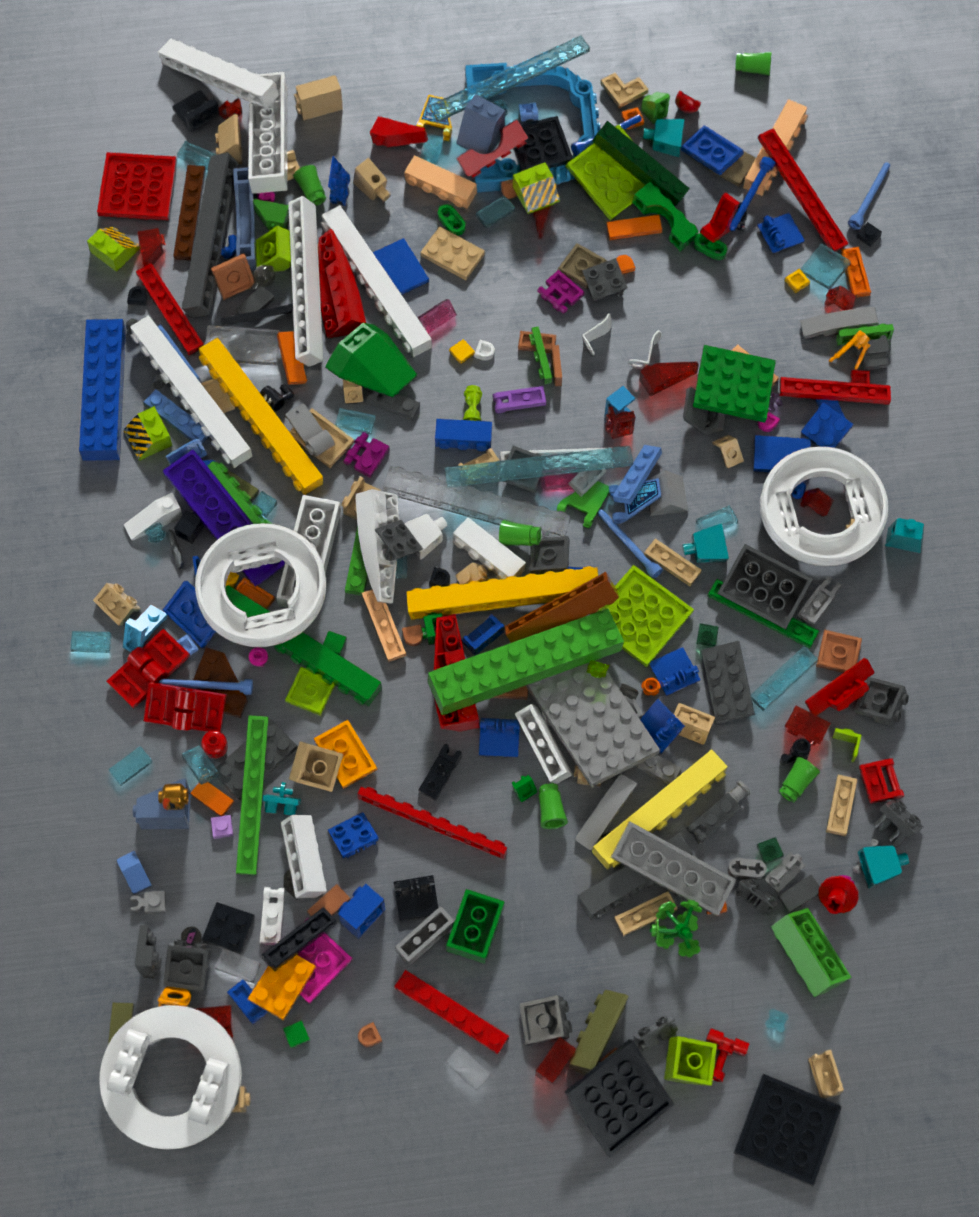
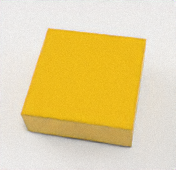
M800 269L785 277L784 280L795 293L810 285V280Z
M464 339L449 349V352L460 364L475 354V351Z

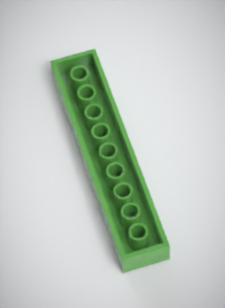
M605 609L428 672L427 682L441 715H445L620 652L624 640L609 609Z

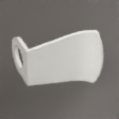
M610 313L607 314V317L601 323L582 335L583 343L592 356L595 353L589 342L610 331L612 327Z
M658 330L653 335L648 361L631 359L628 361V365L648 370L652 349L661 339V331Z

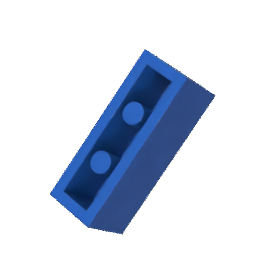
M436 419L435 447L441 449L458 448L459 450L476 449L478 451H486L491 448L492 422Z

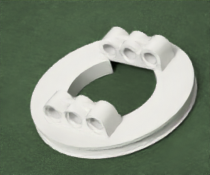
M809 447L789 454L780 460L770 471L763 485L760 497V514L768 535L783 552L807 564L838 566L862 557L877 543L888 517V498L879 476L859 457L837 448ZM814 477H828L843 483L851 519H855V522L848 529L831 535L817 534L803 526L800 528L791 499L793 490L801 482Z
M251 524L226 533L210 546L197 569L195 592L203 617L219 635L244 646L268 647L293 639L312 624L324 603L326 576L318 552L302 535L280 525ZM282 560L285 561L292 568L296 576V587L292 597L287 602L288 608L247 618L246 612L241 611L230 602L226 595V581L230 572L236 573L244 569L257 568L263 564L267 565V563L274 564Z
M177 1005L160 1006L141 1012L117 1031L104 1053L100 1069V1091L105 1109L114 1124L125 1135L142 1145L158 1149H179L197 1144L215 1133L225 1123L235 1107L240 1093L242 1076L239 1054L227 1031L216 1020L203 1012ZM167 1038H180L196 1046L204 1056L207 1064L204 1073L200 1077L201 1081L196 1094L192 1098L193 1102L190 1110L177 1116H161L146 1108L138 1098L135 1088L132 1087L148 1045Z

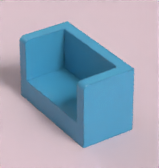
M624 386L606 398L604 415L616 428L632 417L633 414L627 406L635 400V397Z

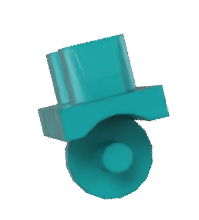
M282 782L281 787H273V793H279V796L265 794L262 801H265V812L277 813L278 803L285 804L284 815H295L297 806L301 804V799L285 797L286 794L293 795V789L286 788V782Z

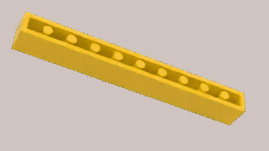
M219 338L200 347L199 360L201 364L209 368L211 377L214 380H218L223 393H227L230 396L229 399L232 405L239 408L244 421L248 420L253 433L260 436L263 446L266 449L269 448L272 452L271 455L274 461L280 463L284 474L293 480L295 489L306 495L323 484L321 473Z
M587 566L579 570L548 571L540 575L510 576L506 579H489L485 582L471 581L468 584L461 585L454 583L445 587L432 586L430 589L415 588L411 591H406L408 613L410 619L414 620L422 619L423 616H427L430 613H442L443 616L548 603L599 576L597 567Z

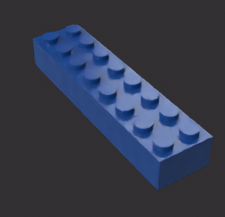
M123 319L86 320L79 452L83 461L120 460L126 328Z

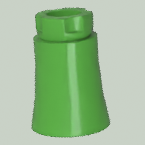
M772 51L764 53H737L735 71L770 76Z
M306 165L298 169L293 177L301 187L306 199L316 206L321 205L326 201V196L318 177L316 166Z
M506 520L501 522L499 542L504 546L539 545L541 542V527L518 524Z
M797 757L779 790V794L786 800L795 803L808 785L820 774V771L809 761Z
M552 783L540 786V826L544 829H557L565 826L568 820L564 812L558 785Z

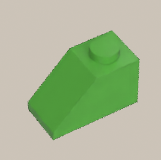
M655 92L652 95H647L642 100L641 111L653 125L656 123V120L667 117L670 95L668 93Z
M254 199L255 212L268 230H272L276 226L284 229L287 228L289 205Z

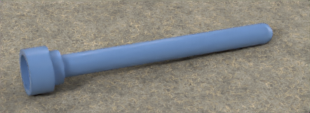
M888 162L883 164L858 212L850 217L848 221L850 228L859 230L864 223L863 216L890 168Z
M604 510L598 511V516L646 567L647 575L652 579L657 578L663 571L658 563L651 562Z
M161 679L158 682L185 688L240 690L244 695H252L253 679H244L240 683Z

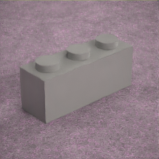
M440 906L395 946L396 952L408 966L412 965L453 928L455 921Z

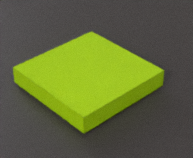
M300 667L285 698V702L321 716L335 687V683L329 685L322 680V675L319 673L314 675L306 670V668Z

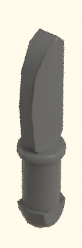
M168 530L166 537L169 540L170 549H172L177 568L182 569L184 567V560L175 537V532Z

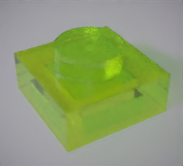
M591 660L586 672L595 678L606 677L610 665Z

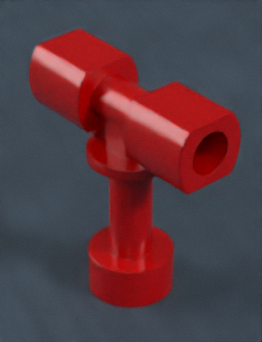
M710 1028L705 1041L717 1044L716 1050L720 1052L714 1067L713 1081L722 1083L725 1077V1073L722 1070L727 1055H732L734 1052L745 1056L750 1043L738 1038L735 1040L724 1037V1033Z

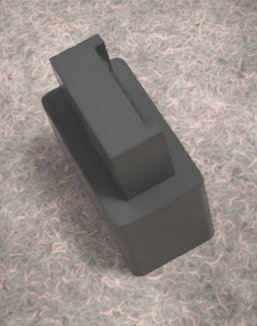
M882 335L879 339L869 340L868 343L871 346L867 349L861 361L864 371L881 368L887 369V358L890 350L886 335ZM854 346L856 359L858 360L863 348L861 347L859 350Z

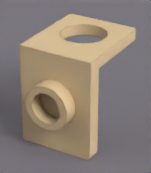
M727 435L712 442L713 445L720 448L726 468L744 462L737 438Z
M240 1086L238 1104L232 1112H246L247 1106H250V1093H247L245 1086Z

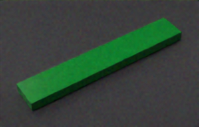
M716 579L708 593V597L809 649L811 648L819 630L795 618H792L785 630L718 595L717 593L723 581Z

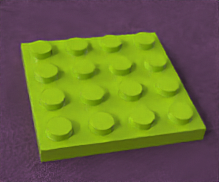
M618 124L616 128L620 130L623 134H625L629 139H631L623 130V128ZM595 143L566 164V168L610 221L633 204L634 194L645 186L644 183Z
M633 565L615 585L619 598L613 604L601 607L597 612L609 609L624 640L622 649L645 667H648L650 662L653 661L691 616L694 609Z

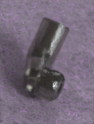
M289 869L283 877V888L298 900L299 898L295 897Z

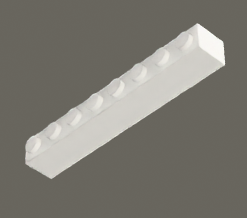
M170 38L158 51L163 65L265 109L279 95L273 80L263 78L259 74L249 72L245 68L237 67L233 63L223 61L219 57L211 56L207 52L197 50L193 46L185 45L181 41Z

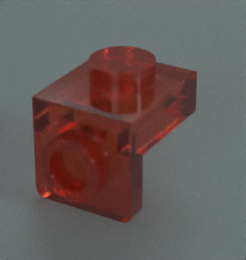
M839 285L827 292L825 305L835 304L843 311L853 308L856 295Z
M819 488L807 490L803 494L800 506L803 508L809 506L820 516L824 517L827 516L834 500Z

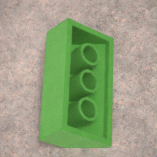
M809 908L787 914L771 926L775 937L784 947L786 955L792 960L797 973L803 978L807 989L814 997L825 994L852 978Z

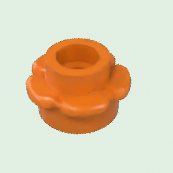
M647 678L642 682L641 688L645 695L655 696L659 693L661 685L657 679Z

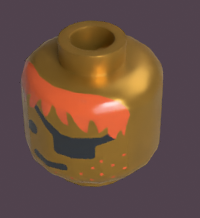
M165 784L162 791L158 792V801L163 804L166 810H182L185 805H188V789L184 788L182 784Z

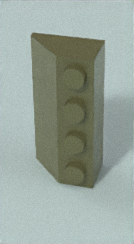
M604 990L603 995L598 994L594 1005L597 1007L594 1013H589L585 1021L588 1026L585 1032L581 1030L576 1042L579 1045L576 1050H571L567 1058L570 1061V1069L585 1075L598 1065L627 1004L628 995L610 990Z

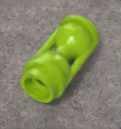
M476 385L467 386L464 391V397L469 408L465 411L463 420L481 421L480 412L476 409L482 397L481 388Z

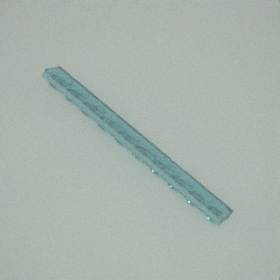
M582 35L429 105L430 111L437 122H440L465 110L466 105L475 94L487 100L590 52V47Z
M631 446L445 467L447 488L633 466Z

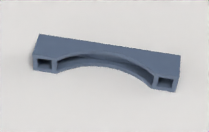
M233 168L237 222L236 257L244 253L250 270L257 271L254 194H252L248 179L249 168Z

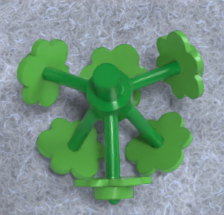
M695 900L681 902L680 905L689 910L679 914L677 920L672 915L676 904L671 901L664 903L658 909L659 912L656 914L655 924L651 925V937H655L657 946L668 949L670 945L674 944V938L679 937L684 939V942L678 945L680 956L690 958L694 954H698L701 950L699 941H693L691 931L698 929V917L693 915L692 911L702 912L699 903ZM668 916L676 926L674 929H667L664 925L659 927L658 919L664 920Z

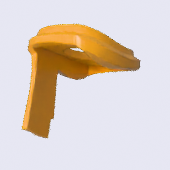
M166 987L158 998V1007L164 1006V1004L188 1007L191 993L183 988ZM178 994L181 995L182 998H170L168 997V995Z

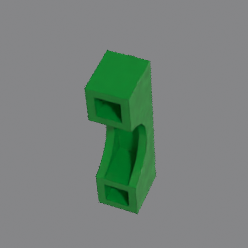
M649 182L634 194L632 203L643 214L657 213L668 220L671 226L668 240L680 252L694 241L695 236L699 232L697 227L685 218L682 211L677 210L673 206L670 199L665 198L657 186Z

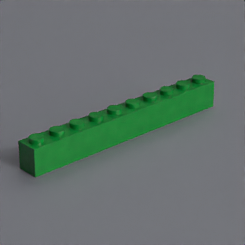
M226 586L228 599L235 607L246 612L247 618L270 612L231 586ZM303 632L291 640L273 645L278 653L282 655L284 653L287 654L294 663L298 665L301 663L306 667V670L314 675L316 673L322 675V680L327 684L335 683V686L338 687L337 689L341 693L353 696V699L360 705L365 704L369 707L382 690L381 681Z

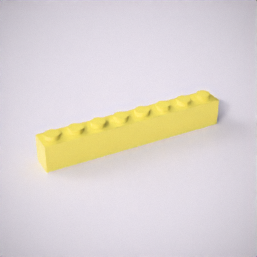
M711 749L594 845L592 853L607 870L612 866L616 868L621 863L610 857L628 822H632L650 833L656 830L661 831L668 824L667 821L671 817L673 819L677 818L682 813V808L686 805L690 807L695 803L696 797L702 793L704 795L712 788L711 784L724 779L728 766Z

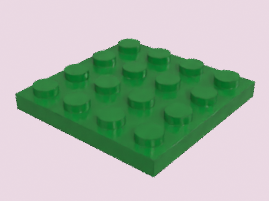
M704 345L693 407L765 423L776 360Z

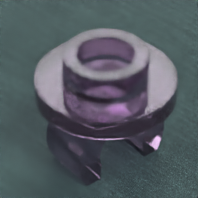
M774 391L771 392L768 410L771 412L776 410L773 406L774 402L778 407L783 405L782 400L778 398L780 394L774 393Z

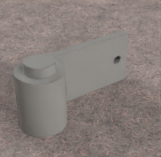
M304 403L285 414L306 444L305 449L310 456L314 455L317 457L335 445L330 433L321 428Z

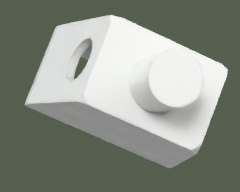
M428 514L404 523L423 548V550L415 552L420 560L443 541V534L440 530L448 526L442 516L433 521Z

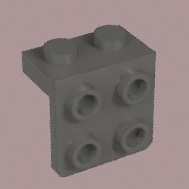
M692 387L687 388L683 412L684 421L705 435L723 431L725 414L693 407L695 389Z

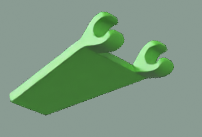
M597 481L582 497L575 491L560 501L556 514L563 516L569 505L587 514L584 518L583 526L589 529L609 494V486Z

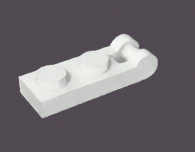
M264 887L260 944L274 945L281 940L285 888L271 890V887ZM278 898L277 903H270V899Z

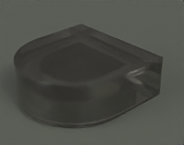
M624 683L619 688L622 694L630 699L635 698L636 700L639 694L635 688Z

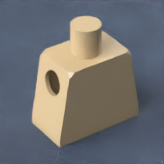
M369 158L355 168L353 184L371 200L379 197L384 202L391 196L386 189V177Z

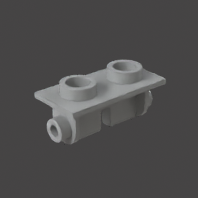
M790 852L764 880L779 893L806 865L801 861L802 857L799 854L794 855Z

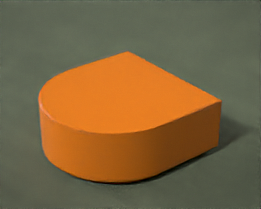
M620 255L616 258L622 274L635 271V265L630 256Z

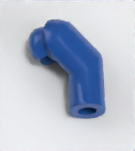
M236 235L228 236L229 246L224 247V249L222 248L221 255L226 259L231 258L236 253Z
M804 481L791 493L794 499H800L804 496L806 490Z

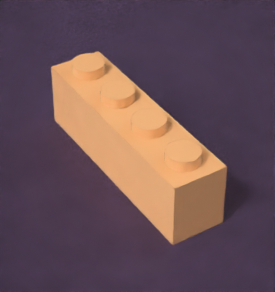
M415 155L404 171L405 181L409 185L420 187L426 193H433L440 199L448 200L460 208L468 209L477 194L476 183Z

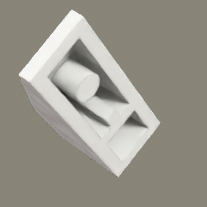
M170 493L152 502L126 522L124 527L131 540L134 541L180 519L182 511L173 493Z

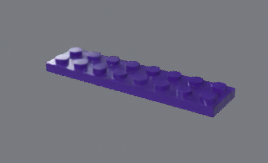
M193 449L163 470L166 478L216 540L234 529L253 524ZM282 560L274 564L267 563V565L263 564L257 568L244 569L242 572L256 587L284 568L285 562Z

